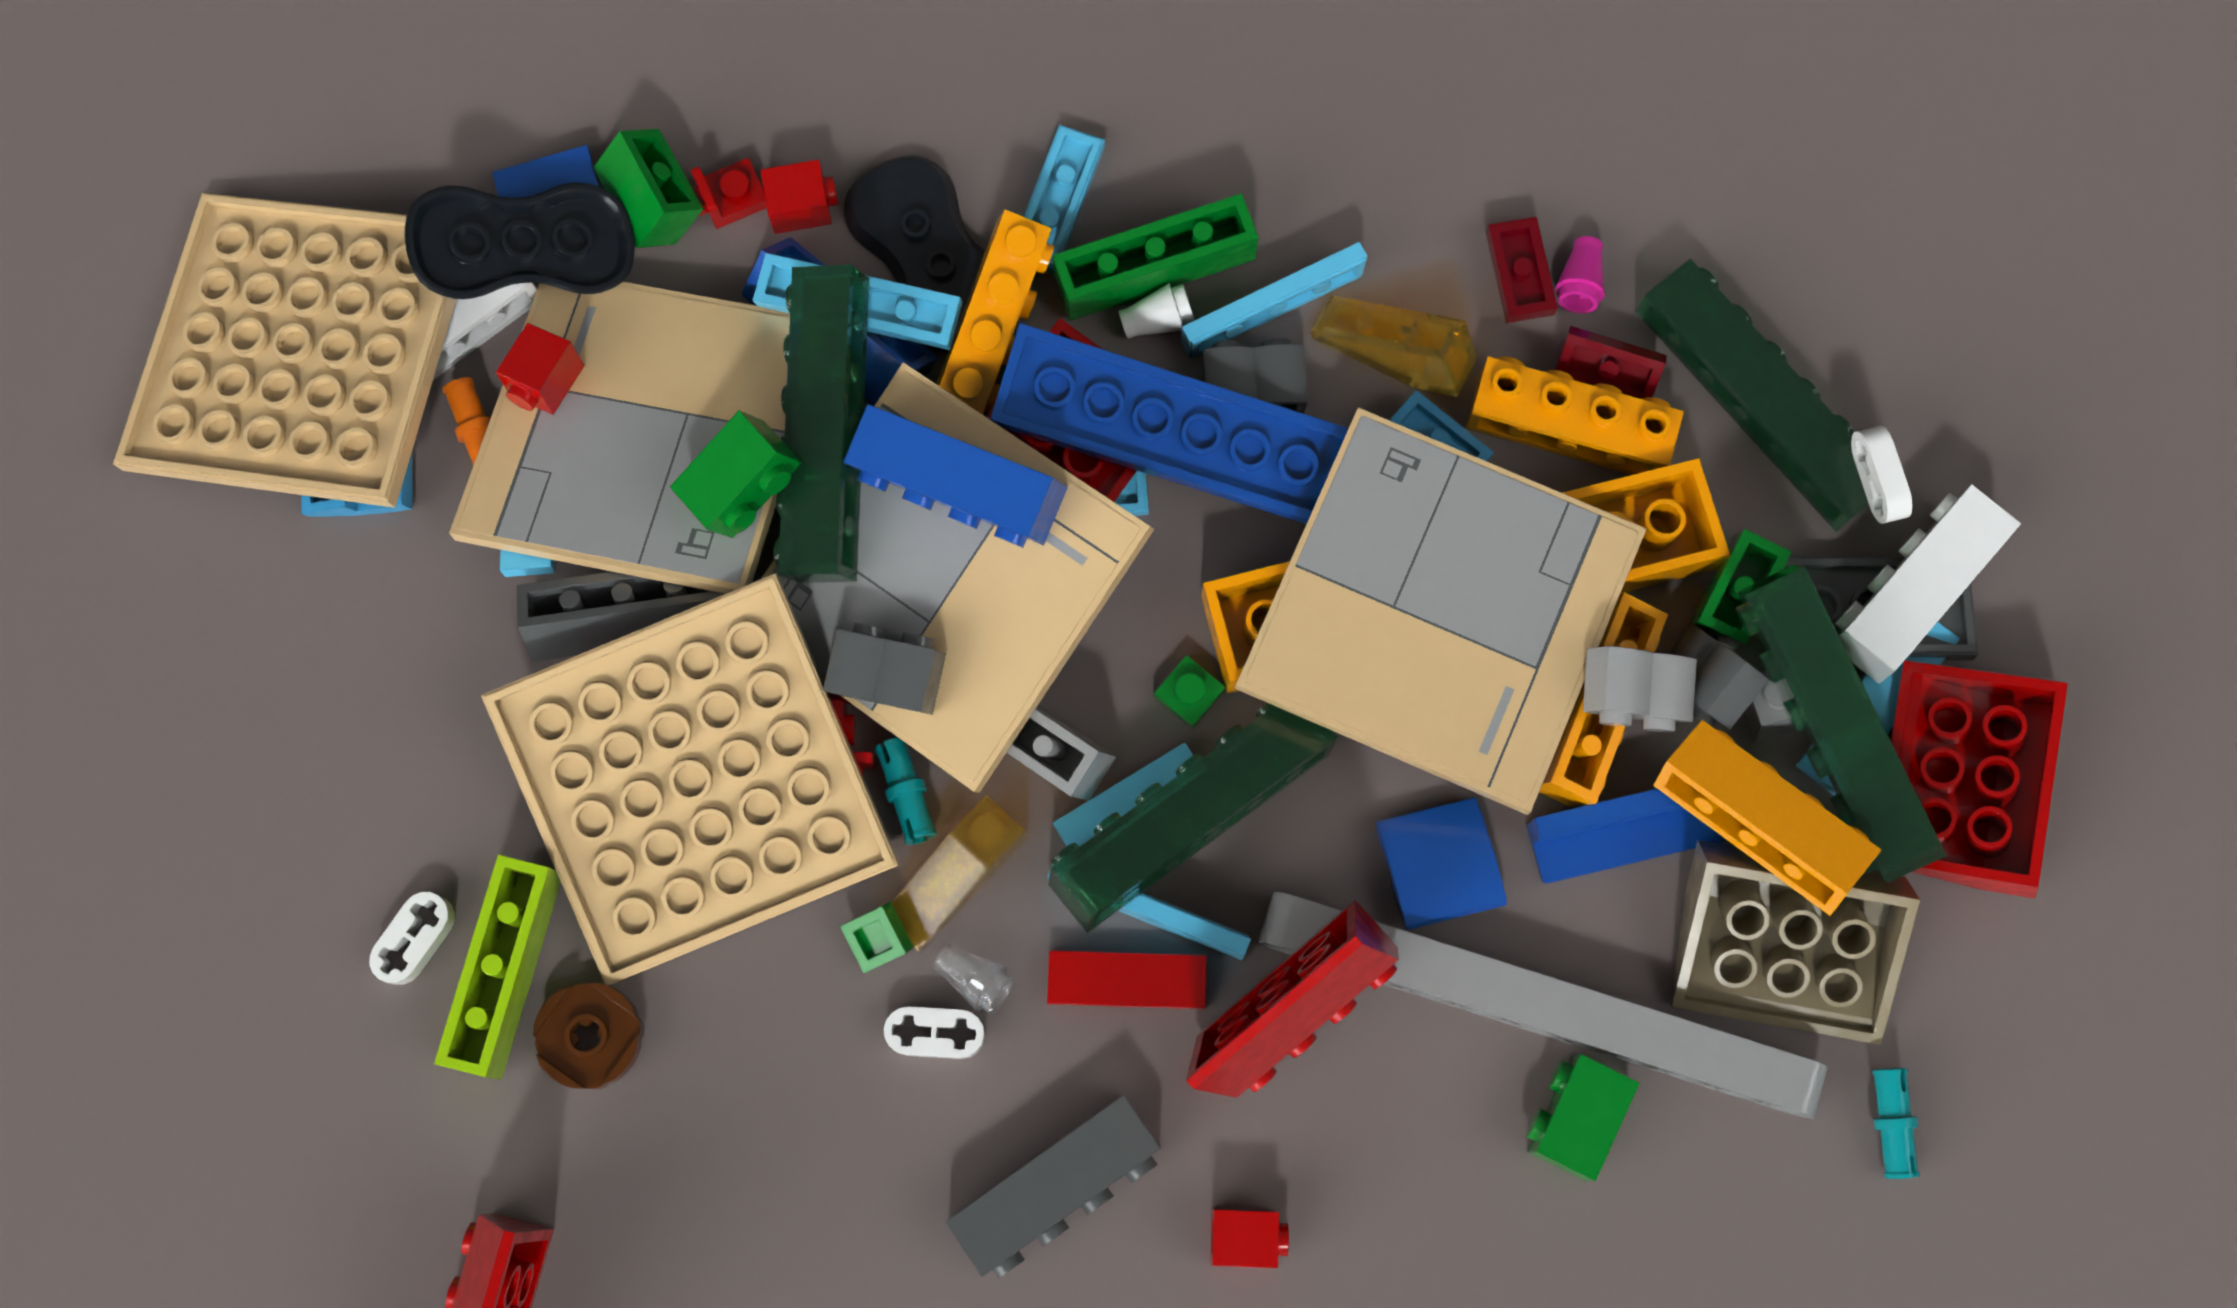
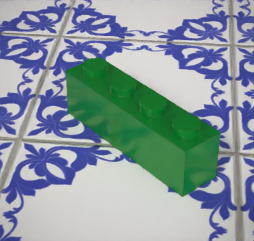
M1240 193L1052 255L1053 278L1068 319L1072 321L1148 296L1170 283L1171 287L1254 261L1259 237L1243 195Z

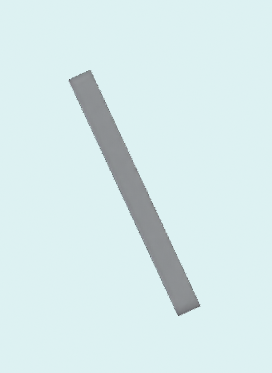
M1273 892L1258 943L1270 949L1291 955L1336 917L1341 910L1294 895ZM1376 922L1396 944L1399 954V960L1394 964L1398 968L1397 971L1383 985L1803 1118L1815 1119L1828 1068L1825 1064Z

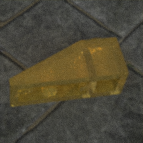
M1331 295L1311 331L1314 340L1412 388L1458 397L1477 360L1465 320Z
M987 795L948 834L892 902L914 948L918 952L934 938L1027 839L1025 830Z

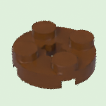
M580 983L573 987L568 986L558 990L539 1010L533 1030V1036L536 1037L535 1047L538 1053L536 1057L543 1071L557 1083L574 1089H602L621 1079L637 1060L644 1035L643 1022L639 1018L633 1003L622 992L601 983ZM596 1022L600 1027L597 1035L601 1038L599 1044L596 1047L589 1045L584 1051L580 1050L577 1045L581 1038L575 1033L577 1027L580 1024L590 1027Z

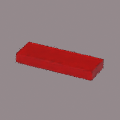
M1049 951L1047 1004L1205 1010L1207 955Z

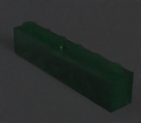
M1690 258L1646 293L1635 312L1835 532L1869 505L1852 454L1851 439L1854 430L1850 423L1842 416L1832 413L1821 401L1820 393L1811 381L1804 377L1800 378L1786 363V356L1781 348L1772 341H1766L1753 327L1752 319L1747 311L1738 304H1732L1719 290V284L1711 272L1705 268H1699Z
M851 264L792 267V282L786 290V306L790 313L789 334L786 335L783 344L784 358L788 364L787 385L783 387L781 392V405L785 414V435L781 437V440L802 463L791 474V480L788 485L777 493L776 505L781 516L780 538L776 540L774 546V559L778 567V575L799 583L857 582L861 482L857 480L860 471L845 464L844 459L864 414L869 278Z
M1794 564L1738 591L1743 602L1742 605L1736 607L1739 619L1749 636L1758 633L1767 651L1759 655L1760 661L1771 682L1775 684L1781 681L1790 698L1782 703L1784 710L1794 729L1799 731L1804 728L1813 745L1812 748L1806 750L1808 759L1820 779L1828 776L1834 787L1836 795L1829 797V801L1835 814L1847 825L1851 823L1852 826L1860 829L1873 844L1882 849L1865 872L1868 874L1875 871L1884 882L1888 883L1946 857L1947 855L1805 566Z
M1269 703L1264 704L1255 715L1258 719L1244 729L1239 724L1230 728L1216 742L1217 748L1204 758L1200 753L1193 755L1177 769V777L1163 787L1159 782L1155 783L1143 791L1135 800L1136 807L1122 817L1118 812H1115L1105 818L1094 829L1093 833L1095 836L1081 846L1074 842L1062 849L1051 861L1054 866L1050 870L1048 885L1086 933H1089L1328 757L1338 736L1332 730Z

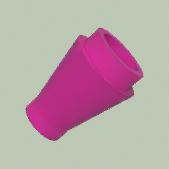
M1582 236L1574 241L1573 250L1555 287L1559 305L1572 313L1585 314L1593 312L1597 309L1598 303L1605 297L1602 261L1604 245L1595 237Z

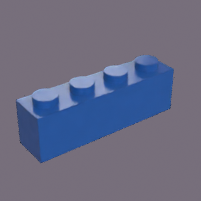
M867 404L844 459L845 464L860 471L857 477L858 481L886 492L889 483L903 488L905 491L902 499L928 510L932 509L934 502L951 508L948 518L974 529L978 528L980 520L997 527L994 534L995 537L1021 548H1024L1027 539L1044 546L1068 488L1051 476Z

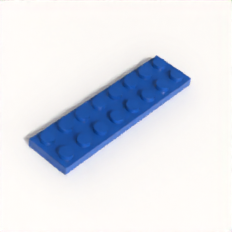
M1022 323L1019 324L990 418L991 421L1004 429L1307 524L1349 429Z

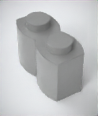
M1624 647L1587 648L1583 712L1599 715V724L1631 726L1632 719L1643 721V730L1675 732L1676 723L1693 722L1697 659Z

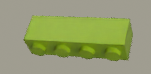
M502 855L497 856L434 1061L435 1065L485 1078L502 1080L561 885L555 870Z

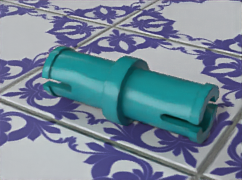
M897 737L884 741L885 748L883 744L876 745L875 752L878 754L888 785V789L885 791L887 802L895 806L905 837V845L910 846L928 841L927 836L929 839H933L937 836V831L933 826L923 795L927 788L924 779L917 777L908 750V744Z
M1908 1068L1872 1070L1878 1108V1118H1873L1874 1129L1880 1130L1885 1170L1884 1178L1920 1177L1913 1129L1918 1128L1919 1124L1918 1116H1912L1907 1078Z

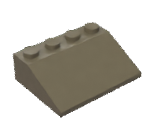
M1697 840L1685 891L1670 1001L1671 1007L1881 1045L1920 904V898L1906 877L1866 870L1831 916H1829L1736 846Z

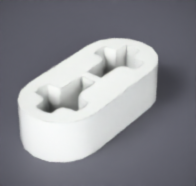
M1883 425L1854 432L1851 439L1852 454L1873 516L1881 524L1910 517L1913 507L1912 496L1889 431Z
M420 892L412 895L404 903L374 945L369 960L372 973L379 980L394 985H404L413 981L421 973L451 931L455 922V912L452 904L446 898L432 892ZM436 904L437 907L434 914L439 918L438 923L434 927L425 924L415 936L414 933L423 920L417 914L422 906L431 909ZM410 941V945L402 956L404 961L408 963L403 971L394 968L389 973L388 970L391 962L386 958L390 950L400 952Z
M909 1006L899 1008L890 1014L885 1022L884 1037L890 1048L906 1056L964 1059L977 1054L982 1048L985 1040V1029L980 1019L969 1011ZM912 1016L916 1026L931 1028V1037H914L912 1046L906 1047L903 1046V1038L894 1035L895 1026L904 1025L905 1017ZM964 1019L967 1020V1027L970 1030L976 1031L975 1040H967L965 1049H956L955 1041L950 1038H938L939 1028L955 1029L958 1020Z

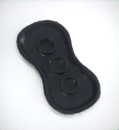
M916 155L901 156L885 161L863 174L848 190L844 201V215L849 231L863 247L885 263L897 283L960 297L963 304L958 319L959 323L985 251L974 242L965 229L961 220L954 185L949 175L939 165L925 157ZM928 346L933 350L948 353L946 349Z
M568 183L533 196L522 198L499 197L463 186H443L419 196L411 205L405 223L406 252L415 276L430 291L453 299L477 298L500 288L519 283H541L580 294L602 293L621 284L629 275L634 261L635 243L633 228L625 207L611 192L588 183Z

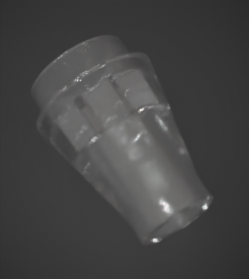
M951 943L942 949L933 965V970L941 974L977 1012L983 1009L989 1014L995 1013L1008 997L1014 984V978L1006 974L1007 968L1005 966L961 950Z

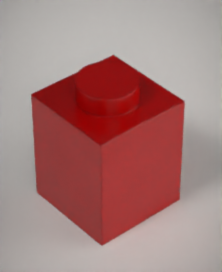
M819 159L760 170L768 217L775 234L833 224L830 207L839 205L833 176L824 177Z
M527 323L498 367L496 374L507 390L506 397L515 405L527 411H533L536 407L554 415L584 368V364L571 341Z
M1212 1209L1210 1264L1212 1266L1278 1268V1256H1288L1289 1225L1288 1223H1279V1212Z

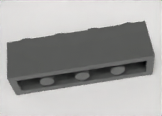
M616 572L517 585L518 629L532 662L576 656L724 594Z
M1123 1095L945 1223L981 1277L993 1270L999 1279L1025 1260L1019 1250L1036 1238L1044 1247L1069 1229L1064 1220L1065 1217L1079 1207H1082L1088 1215L1111 1199L1113 1194L1108 1188L1111 1184L1124 1175L1133 1183L1158 1164L1152 1155L1161 1148Z

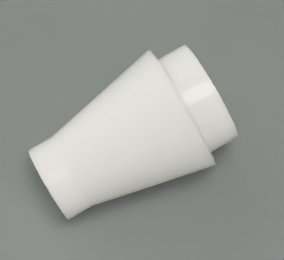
M1170 283L1130 307L1119 310L1120 319L1128 339L1141 335L1182 331V326L1195 321L1183 284L1171 287Z

